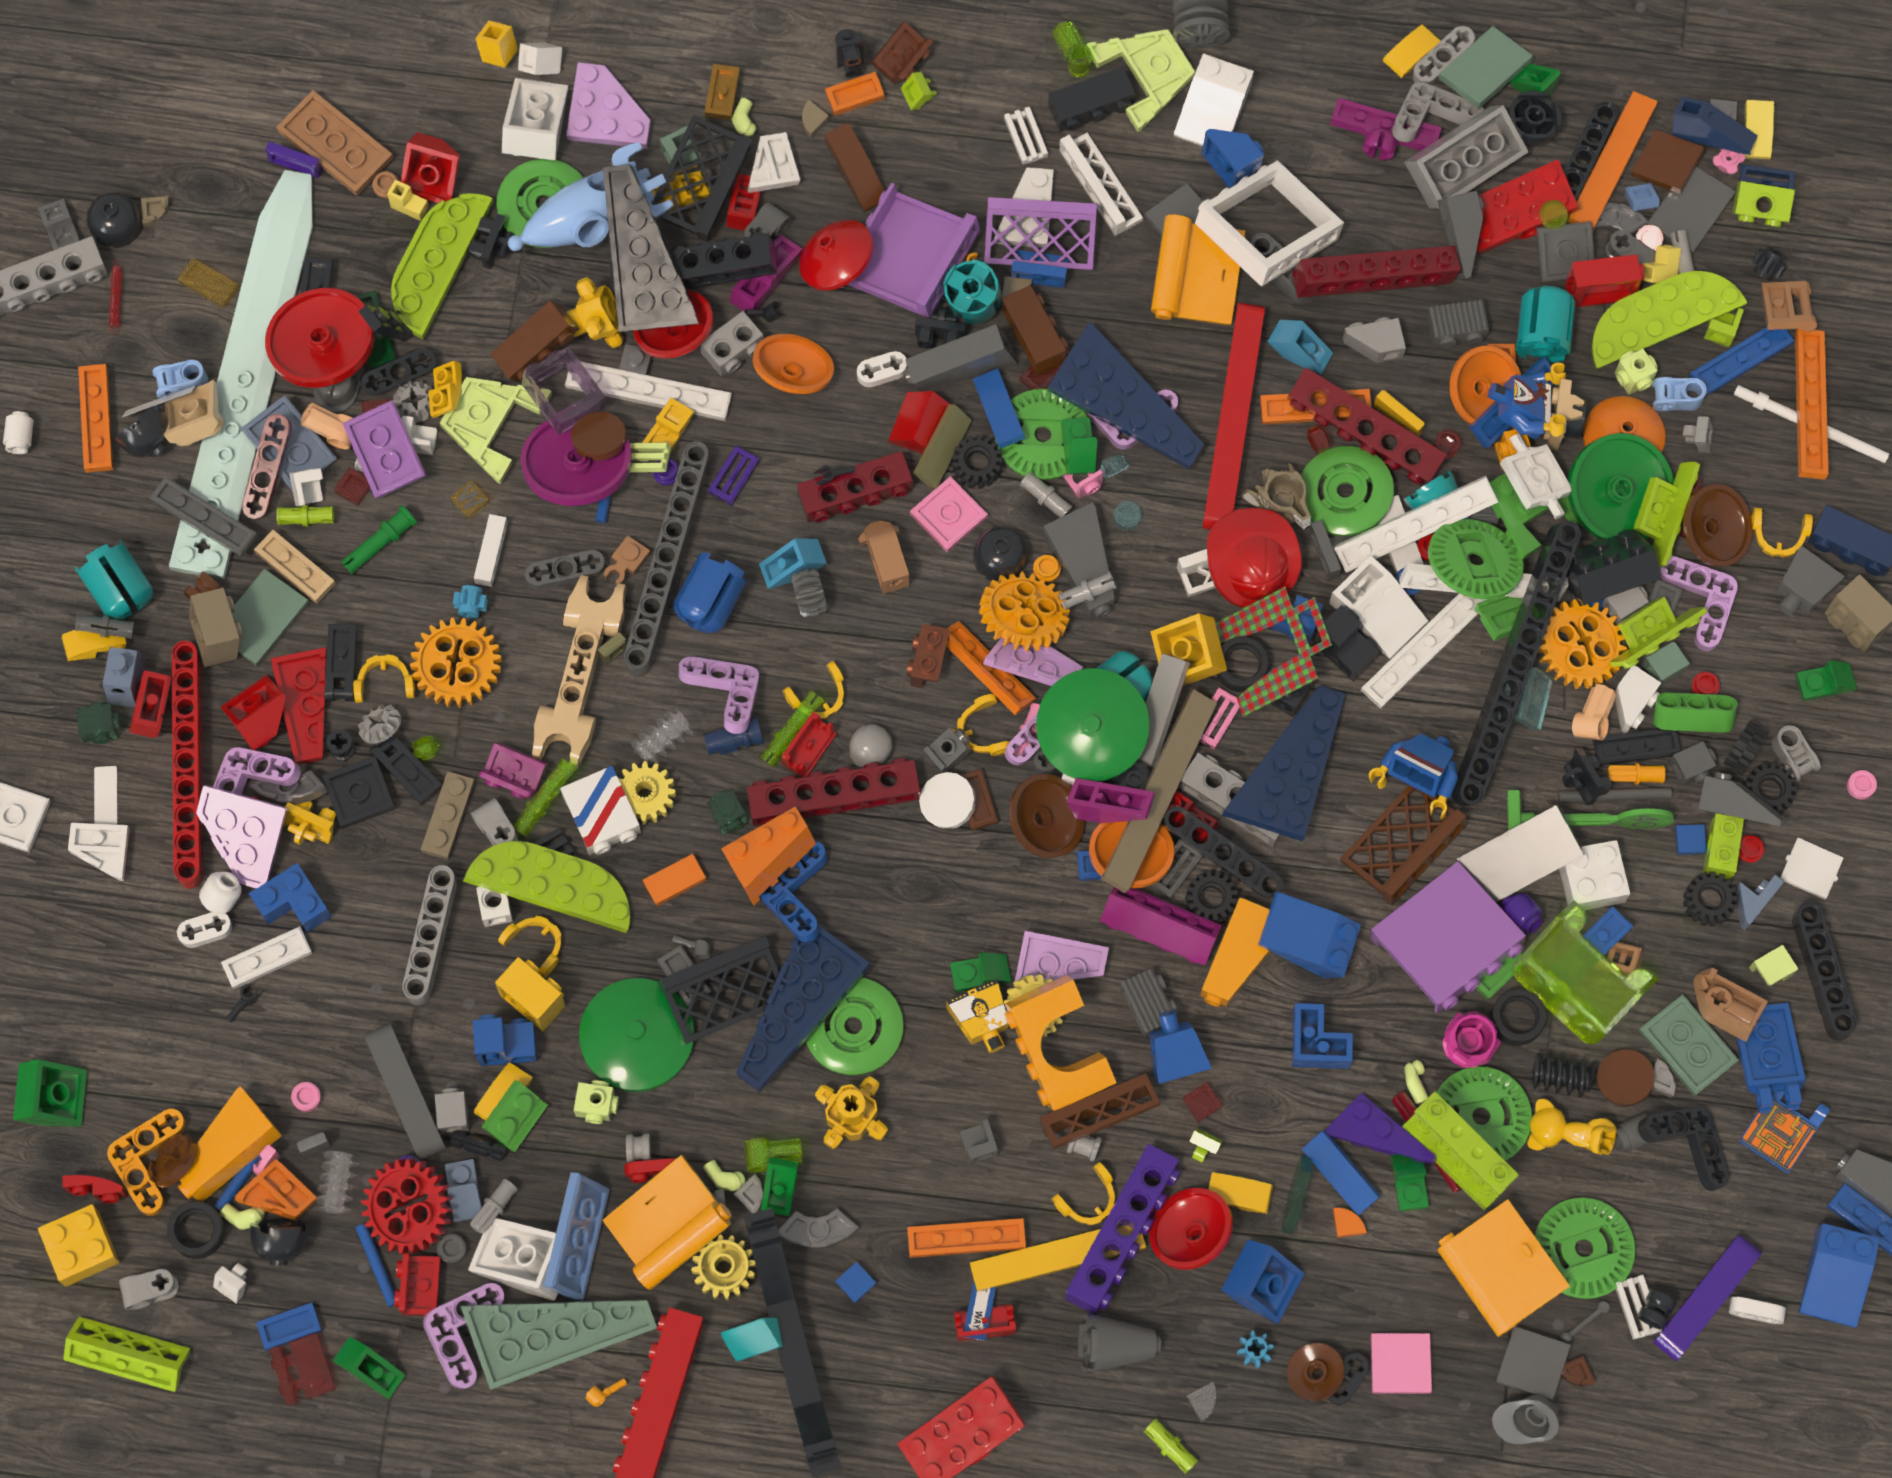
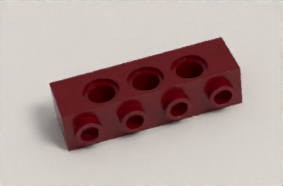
M902 451L853 466L854 473L834 477L823 486L817 485V482L823 479L824 476L798 483L797 494L807 522H824L830 516L838 513L843 515L854 512L857 507L866 504L867 506H874L881 503L885 498L892 496L900 498L907 495L912 490V478ZM884 477L889 482L885 485H879L875 480ZM857 485L863 490L859 493H852L849 491V488ZM833 494L837 498L834 501L828 502L823 499V496Z

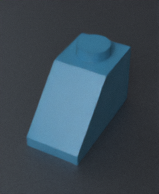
M1279 320L1268 340V343L1283 358L1303 368H1308L1318 375L1323 373L1333 354L1303 321Z
M795 538L759 563L768 589H772L792 582L793 574L801 570H818L826 565L827 562L818 539Z

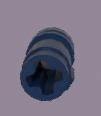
M758 717L750 719L749 727L744 733L733 734L728 732L725 727L704 733L709 755L716 753L724 755L738 751L739 747L746 746V748H750L751 744H755V746L764 744Z

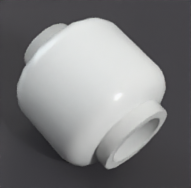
M214 872L208 877L201 888L199 898L210 912L225 914L231 911L242 890L238 879L229 872Z

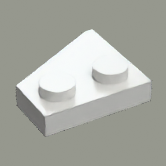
M786 132L760 136L748 187L749 193L799 185L800 177Z
M71 823L68 851L117 880L124 881L130 828L128 825Z

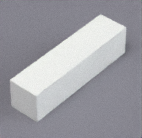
M489 514L474 575L475 584L488 587L493 586L508 525L506 517Z

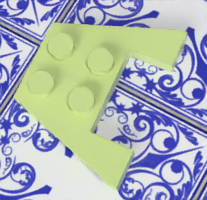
M1168 29L1138 34L1134 38L1122 40L1114 38L1109 39V42L1099 44L1091 42L1086 44V51L1097 68L1122 56L1148 98L1126 108V115L1137 132H1140L1195 75L1194 69Z
M466 377L461 385L460 398L456 410L446 413L440 422V426L497 483L501 484L513 464L512 459L489 449L490 445L515 403L541 415L552 396V392L543 388L537 390L523 385L510 386L503 385L501 382Z

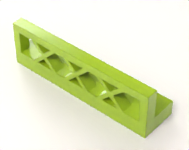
M78 1317L66 1337L64 1360L176 1392L180 1383L181 1369L189 1356L190 1348ZM83 1328L93 1331L95 1334L86 1336L79 1334V1332ZM118 1338L122 1342L114 1344L108 1342L107 1339ZM146 1346L150 1350L142 1352L136 1350L135 1347ZM174 1354L179 1357L177 1361L164 1358L163 1355Z

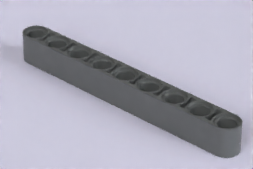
M699 441L689 443L684 449L624 653L626 669L634 677L646 675L651 668L708 472L709 452L706 445ZM694 454H700L703 456V459L692 461L690 457ZM687 479H693L696 481V483L690 487L683 485V482ZM680 504L689 506L684 512H679L675 509ZM673 529H678L682 532L677 537L668 535ZM667 554L674 556V559L668 563L660 560L662 556ZM657 580H664L667 582V584L662 588H656L653 586L654 582H656ZM651 605L660 608L654 614H649L645 610ZM642 631L652 633L648 639H640L638 635ZM637 656L645 659L640 665L630 663Z

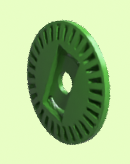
M536 159L517 166L505 177L497 195L498 214L505 216L503 223L505 230L514 235L521 236L527 222L538 209L536 206L537 199L541 196L550 197L565 186L582 179L581 174L573 167L558 160ZM535 180L538 181V182H535V183H533L532 185H530V186L525 190L523 196H519L520 192H522L530 183H532V182L535 181ZM525 244V245H527V246L535 247V248H552V247H538V246H532V245H529V244Z
M1048 389L1029 390L1011 399L1019 423L1023 424L1022 430L1026 439L1021 440L1022 444H1017L1016 442L1001 448L1003 461L1013 471L1024 477L1029 472H1033L1040 480H1052L1067 475L1061 421L1063 419L1087 418L1086 413L1082 409L1049 392ZM1039 428H1047L1051 432V438L1046 442H1040L1034 436L1035 431Z
M1340 446L1328 449L1314 457L1301 473L1306 486L1307 509L1311 515L1310 524L1322 520L1327 534L1353 536L1368 531L1381 522L1392 505L1394 484L1390 470L1377 455L1373 457L1367 451L1361 450L1360 447ZM1322 479H1326L1323 485L1324 499L1320 501L1318 496L1319 484ZM1366 482H1372V494L1369 501L1365 503L1364 501L1368 493ZM1342 484H1350L1353 486L1354 492L1350 497L1343 498L1337 493L1338 487Z
M1461 519L1452 524H1444L1436 530L1429 543L1428 558L1435 574L1449 588L1467 597L1496 599L1505 596L1516 588L1521 580L1524 569L1523 560H1520L1515 553L1517 548L1514 542L1509 541L1502 530L1479 520ZM1476 554L1483 559V564H1472L1468 560V555Z
M861 978L835 1007L836 1010L830 1021L831 1030L825 1032V1019L806 1040L807 1047L813 1057L830 1071L847 1076L865 1075L884 1066L898 1050L903 1035L902 1013L896 999L886 988L875 981ZM857 1018L861 1021L862 1029L860 1032L850 1034L845 1030L844 1025L848 1019ZM879 1020L882 1022L881 1033L877 1041L871 1045L870 1041L876 1032V1021Z
M1473 1067L1454 1073L1442 1083L1437 1094L1452 1109H1454V1106L1458 1108V1114L1505 1161L1513 1157L1522 1148L1530 1133L1529 1124L1532 1112L1526 1093L1512 1077L1490 1067ZM1500 1100L1504 1102L1509 1113L1508 1126L1503 1124L1504 1110L1499 1103ZM1478 1108L1487 1110L1490 1115V1120L1485 1125H1479L1473 1120V1112Z
M1592 1198L1565 1200L1552 1207L1543 1216L1536 1228L1535 1238L1570 1286L1561 1292L1562 1294L1578 1299H1594L1605 1296L1617 1289L1618 1284L1616 1282L1623 1283L1633 1267L1635 1242L1632 1231L1623 1216L1613 1207L1602 1201ZM1600 1228L1609 1237L1612 1254L1607 1253V1243L1604 1236L1599 1232ZM1586 1240L1591 1243L1593 1251L1590 1256L1581 1257L1577 1254L1575 1245L1578 1241ZM1555 1242L1560 1244V1254L1564 1263L1568 1266L1567 1269L1559 1261L1555 1250Z

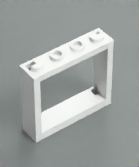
M1278 160L1269 166H1262L1252 176L1242 178L1238 184L1230 189L1225 188L1213 199H1207L1202 202L1198 208L1199 213L1195 222L1202 231L1261 287L1295 267L1301 259H1307L1336 242L1344 224L1337 215ZM1272 184L1317 228L1265 258L1220 214Z

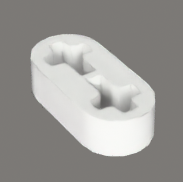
M894 351L864 360L858 365L857 379L864 387H874L899 379L905 375L904 370L907 369L906 357L901 352ZM895 360L897 364H900L899 370L890 367L891 361ZM865 369H870L871 372H874L873 378L864 375Z
M211 912L182 922L178 927L177 936L185 947L195 948L227 937L231 933L232 922L226 914ZM217 919H220L222 923L226 922V924L222 925L221 931L217 932L215 928L206 929L214 926ZM188 928H193L194 931L203 929V931L194 934L195 939L189 940L187 936L184 937V935L188 934Z
M1731 1298L1729 1313L1734 1316L1771 1324H1784L1785 1307L1748 1298Z

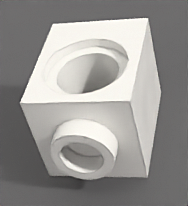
M482 887L476 888L482 921L485 927L513 922L507 895ZM491 897L502 899L497 907L487 906V901Z

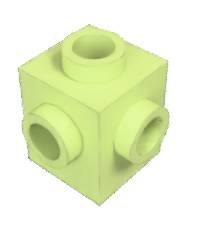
M1644 349L1637 352L1632 350L1620 357L1615 374L1618 382L1625 388L1628 395L1638 390L1643 391L1654 383L1657 364L1651 355L1646 354Z
M596 1080L592 1081L591 1084L578 1082L574 1106L575 1116L586 1118V1122L593 1124H602L603 1120L610 1121L611 1113L616 1114L619 1097L614 1096V1089L609 1087L607 1082Z

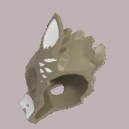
M1291 463L1287 465L1288 471L1263 470L1261 472L1263 486H1255L1256 492L1248 489L1241 493L1240 497L1257 508L1274 511L1285 518L1288 523L1296 522L1303 530L1310 527L1311 515L1307 509L1305 482L1301 475L1294 470Z

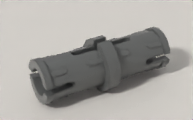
M77 614L75 631L100 634V637L105 638L107 635L132 639L134 621L109 619L108 615H103L102 618Z

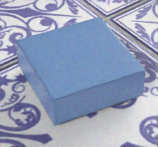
M1651 183L1625 188V197L1633 211L1659 207L1660 199Z

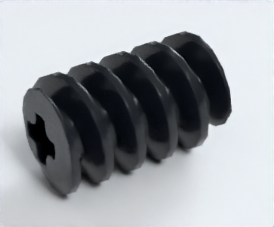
M1537 1053L1531 1078L1533 1089H1537L1539 1083L1543 1082L1544 1091L1546 1092L1553 1084L1555 1085L1556 1094H1559L1561 1089L1566 1087L1567 1096H1570L1573 1090L1577 1089L1578 1098H1582L1586 1091L1590 1092L1594 1076V1064L1590 1063L1585 1070L1584 1063L1579 1061L1575 1068H1573L1572 1060L1567 1059L1562 1066L1560 1057H1555L1551 1064L1549 1055L1545 1054L1541 1061H1539Z

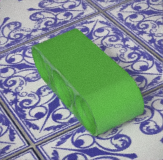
M1661 693L1656 699L1653 724L1663 730L1725 733L1731 731L1734 727L1738 703L1734 698L1726 695Z

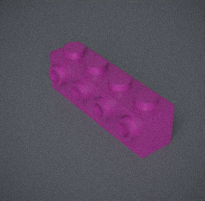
M1113 887L1100 922L1107 924L1108 927L1114 930L1124 931L1140 941L1150 942L1166 952L1176 953L1192 963H1199L1204 966L1222 927L1218 923L1135 888H1129V891L1124 893Z

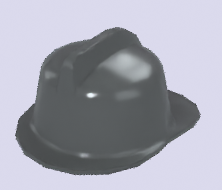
M363 366L353 375L339 383L314 388L316 403L332 413L347 410L353 405L357 397L360 377L364 372Z
M1532 1395L1523 1400L1507 1402L1500 1405L1494 1411L1492 1417L1493 1428L1498 1436L1512 1444H1527L1551 1440L1557 1435L1559 1430L1557 1417L1559 1408L1557 1404H1553L1547 1398L1540 1395Z

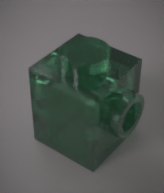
M94 702L88 707L77 708L78 733L84 743L106 744L112 739H117V729H121V718L119 712L116 713L111 704Z
M733 790L728 792L720 791L710 798L711 801L707 802L709 814L721 835L728 832L733 833L747 823L746 813Z

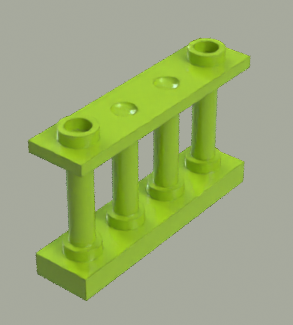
M1436 1092L1428 1097L1414 1111L1415 1114L1402 1126L1404 1130L1436 1156V1163L1483 1210L1519 1176Z

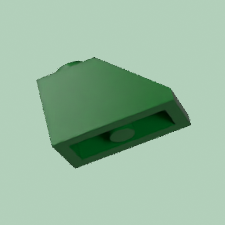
M350 1336L333 1359L334 1363L387 1399H390L406 1376L372 1349Z

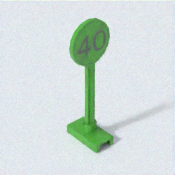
M1508 790L1507 812L1508 830L1536 815H1534V812L1522 813L1520 791ZM1649 808L1629 810L1619 815L1606 813L1563 814L1569 826H1607L1618 824L1630 829H1655L1668 826L1674 822L1672 812Z

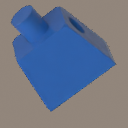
M1166 1011L1159 1014L1162 1029L1150 1032L1152 1071L1156 1081L1161 1084L1211 1069V1065L1193 1026L1189 1022L1178 1023L1175 1011Z

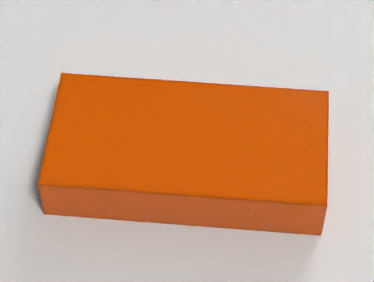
M876 72L825 88V94L834 116L885 99V94Z
M691 854L643 879V884L657 907L707 880L694 855Z

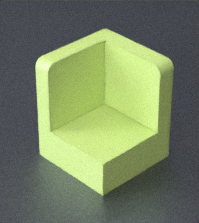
M1783 945L1757 959L1749 967L1752 972L1758 970L1768 986L1781 979L1785 981L1798 970V967Z

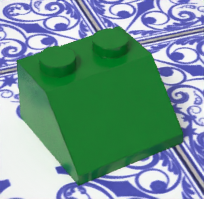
M40 1059L19 1063L13 1120L43 1126H82L87 1070Z

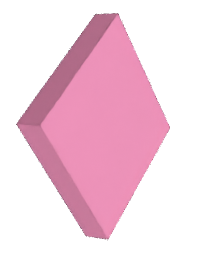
M951 476L910 510V515L946 552H949L988 518V514Z
M1371 1333L1372 1394H1431L1430 1334Z

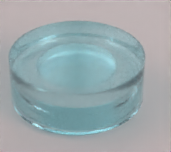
M1123 501L1115 507L1113 520L1120 529L1132 530L1140 523L1141 510L1134 502Z

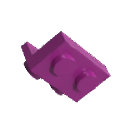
M495 742L485 769L480 771L479 777L484 778L485 783L494 788L505 787L511 790V795L520 799H526V797L530 798L537 794L548 763L502 743Z

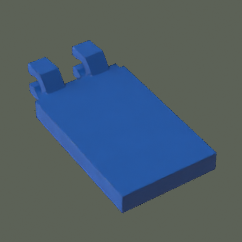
M1789 1003L1766 1005L1747 1042L1736 1037L1747 1091L1750 1090L1751 1094H1756L1759 1114L1771 1113V1107H1773L1771 1092L1784 1091L1787 1111L1799 1110V1104L1802 1103L1800 1089H1802L1806 1079Z

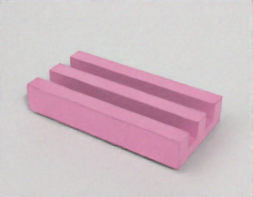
M1218 688L1212 701L1217 703L1220 697L1225 698L1206 732L1200 738V742L1203 744L1207 743L1214 750L1240 709L1237 697L1221 688ZM1230 702L1234 703L1233 708L1215 738H1210Z

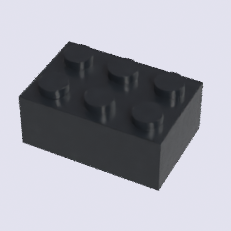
M1624 530L1611 538L1598 539L1590 545L1576 548L1566 575L1569 585L1567 589L1583 606L1661 579L1655 548L1635 530Z

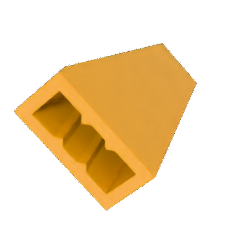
M1239 898L1201 990L1200 996L1205 998L1204 1001L1209 1005L1215 1007L1223 1005L1227 1007L1271 953V951L1258 945L1270 909Z
M241 1086L235 1090L197 1143V1156L188 1172L180 1179L181 1184L178 1185V1188L188 1199L193 1196L197 1201H205L248 1163L260 1155L267 1145H272L282 1136Z

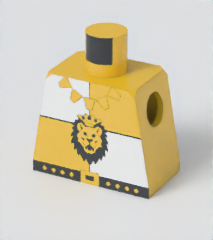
M997 979L946 1001L948 1012L971 1044L984 1040L989 1053H994L1005 1047L999 1033L1008 1029V1023L1004 1016L1006 1011Z

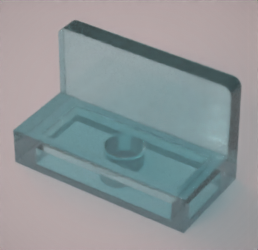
M1537 667L1532 668L1512 720V722L1522 723L1531 730H1541L1553 682L1552 677ZM1507 684L1504 694L1509 696L1511 689Z

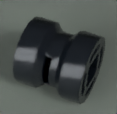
M1650 1290L1646 1297L1647 1304L1645 1307H1641L1637 1317L1645 1324L1663 1330L1667 1323L1666 1317L1668 1313L1673 1311L1676 1302L1664 1293Z

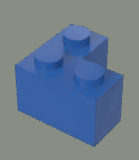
M298 863L248 893L268 925L291 910L294 911L307 933L332 918Z
M1295 1003L1292 1010V1067L1349 1069L1352 1064L1353 1033L1324 1032V1004Z
M482 1015L479 1017V1020H473L474 1051L480 1067L506 1065L509 1062L512 1064L538 1062L536 1032L533 1022H528V1019L511 1020V1024H504L502 1018H497L496 1015Z

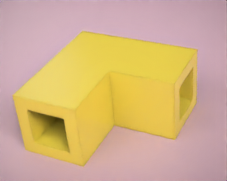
M397 180L394 181L387 193L391 208L419 221L423 219L429 208L427 200L412 194L410 186Z
M1657 245L1655 262L1643 263L1644 281L1659 283L1678 275L1681 248L1672 245Z

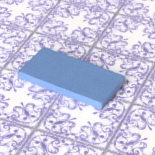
M570 1173L544 1287L574 1301L583 1302L609 1188L580 1173Z

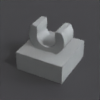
M1698 416L1697 426L1684 425L1683 437H1686V443H1695L1699 453H1710L1713 425L1709 417Z

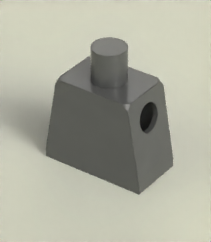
M1801 545L1777 589V592L1785 597L1778 607L1781 612L1788 616H1792L1798 607L1804 612L1810 613L1839 586L1845 576Z

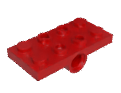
M1558 159L1478 195L1483 202V220L1477 251L1479 254H1482L1515 238L1520 240L1528 239L1537 235L1536 227H1542L1580 210Z
M991 1376L897 1443V1445L919 1478H954L968 1467L984 1459L993 1449L1027 1425L996 1378Z

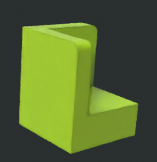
M1738 308L1735 315L1726 313L1711 319L1704 339L1730 347L1744 309Z

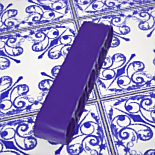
M1738 1234L1660 1332L1653 1344L1677 1361L1750 1270L1762 1252Z

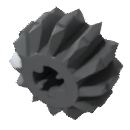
M805 569L793 574L792 583L800 614L803 617H812L826 612L827 603L819 572L816 569Z

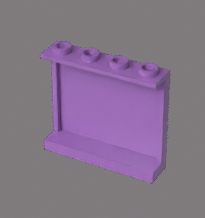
M891 183L887 191H883L881 194L879 205L875 212L871 213L866 221V227L874 240L871 260L864 271L847 285L930 318L945 292L944 281L947 273L955 264L962 263L980 232L977 217L967 213L964 219L898 193L895 184Z
M1459 862L1452 865L1373 927L1370 934L1371 941L1377 947L1382 945L1435 1004L1434 1011L1437 1014L1443 1009L1448 1011L1454 1007L1459 1001L1458 997L1464 992L1469 994L1474 991L1481 983L1479 980L1487 974L1492 976L1498 972L1503 966L1501 963L1508 957L1511 959L1517 957L1524 950L1523 946L1526 937Z

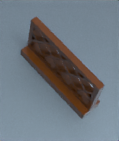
M1408 785L1340 858L1344 865L1381 893L1383 899L1391 906L1397 902L1466 827V815L1458 809L1456 811L1448 805V816L1442 822L1430 823L1429 810L1431 804H1428V800L1433 802L1438 797H1432L1411 785ZM1416 790L1424 796L1425 805L1408 806V797ZM1441 807L1434 808V810L1441 809L1443 811ZM1426 811V823L1410 824L1409 812ZM1406 812V824L1389 825V817L1393 813ZM1427 829L1428 837L1423 842H1411L1410 830ZM1407 830L1408 843L1391 844L1390 831ZM1376 832H1387L1388 844L1371 845L1370 837ZM1408 849L1409 857L1405 862H1392V850ZM1388 850L1389 863L1372 864L1371 851ZM1356 852H1368L1369 864L1357 865L1350 859ZM1390 869V878L1382 885L1373 878V870ZM1364 870H1370V875Z

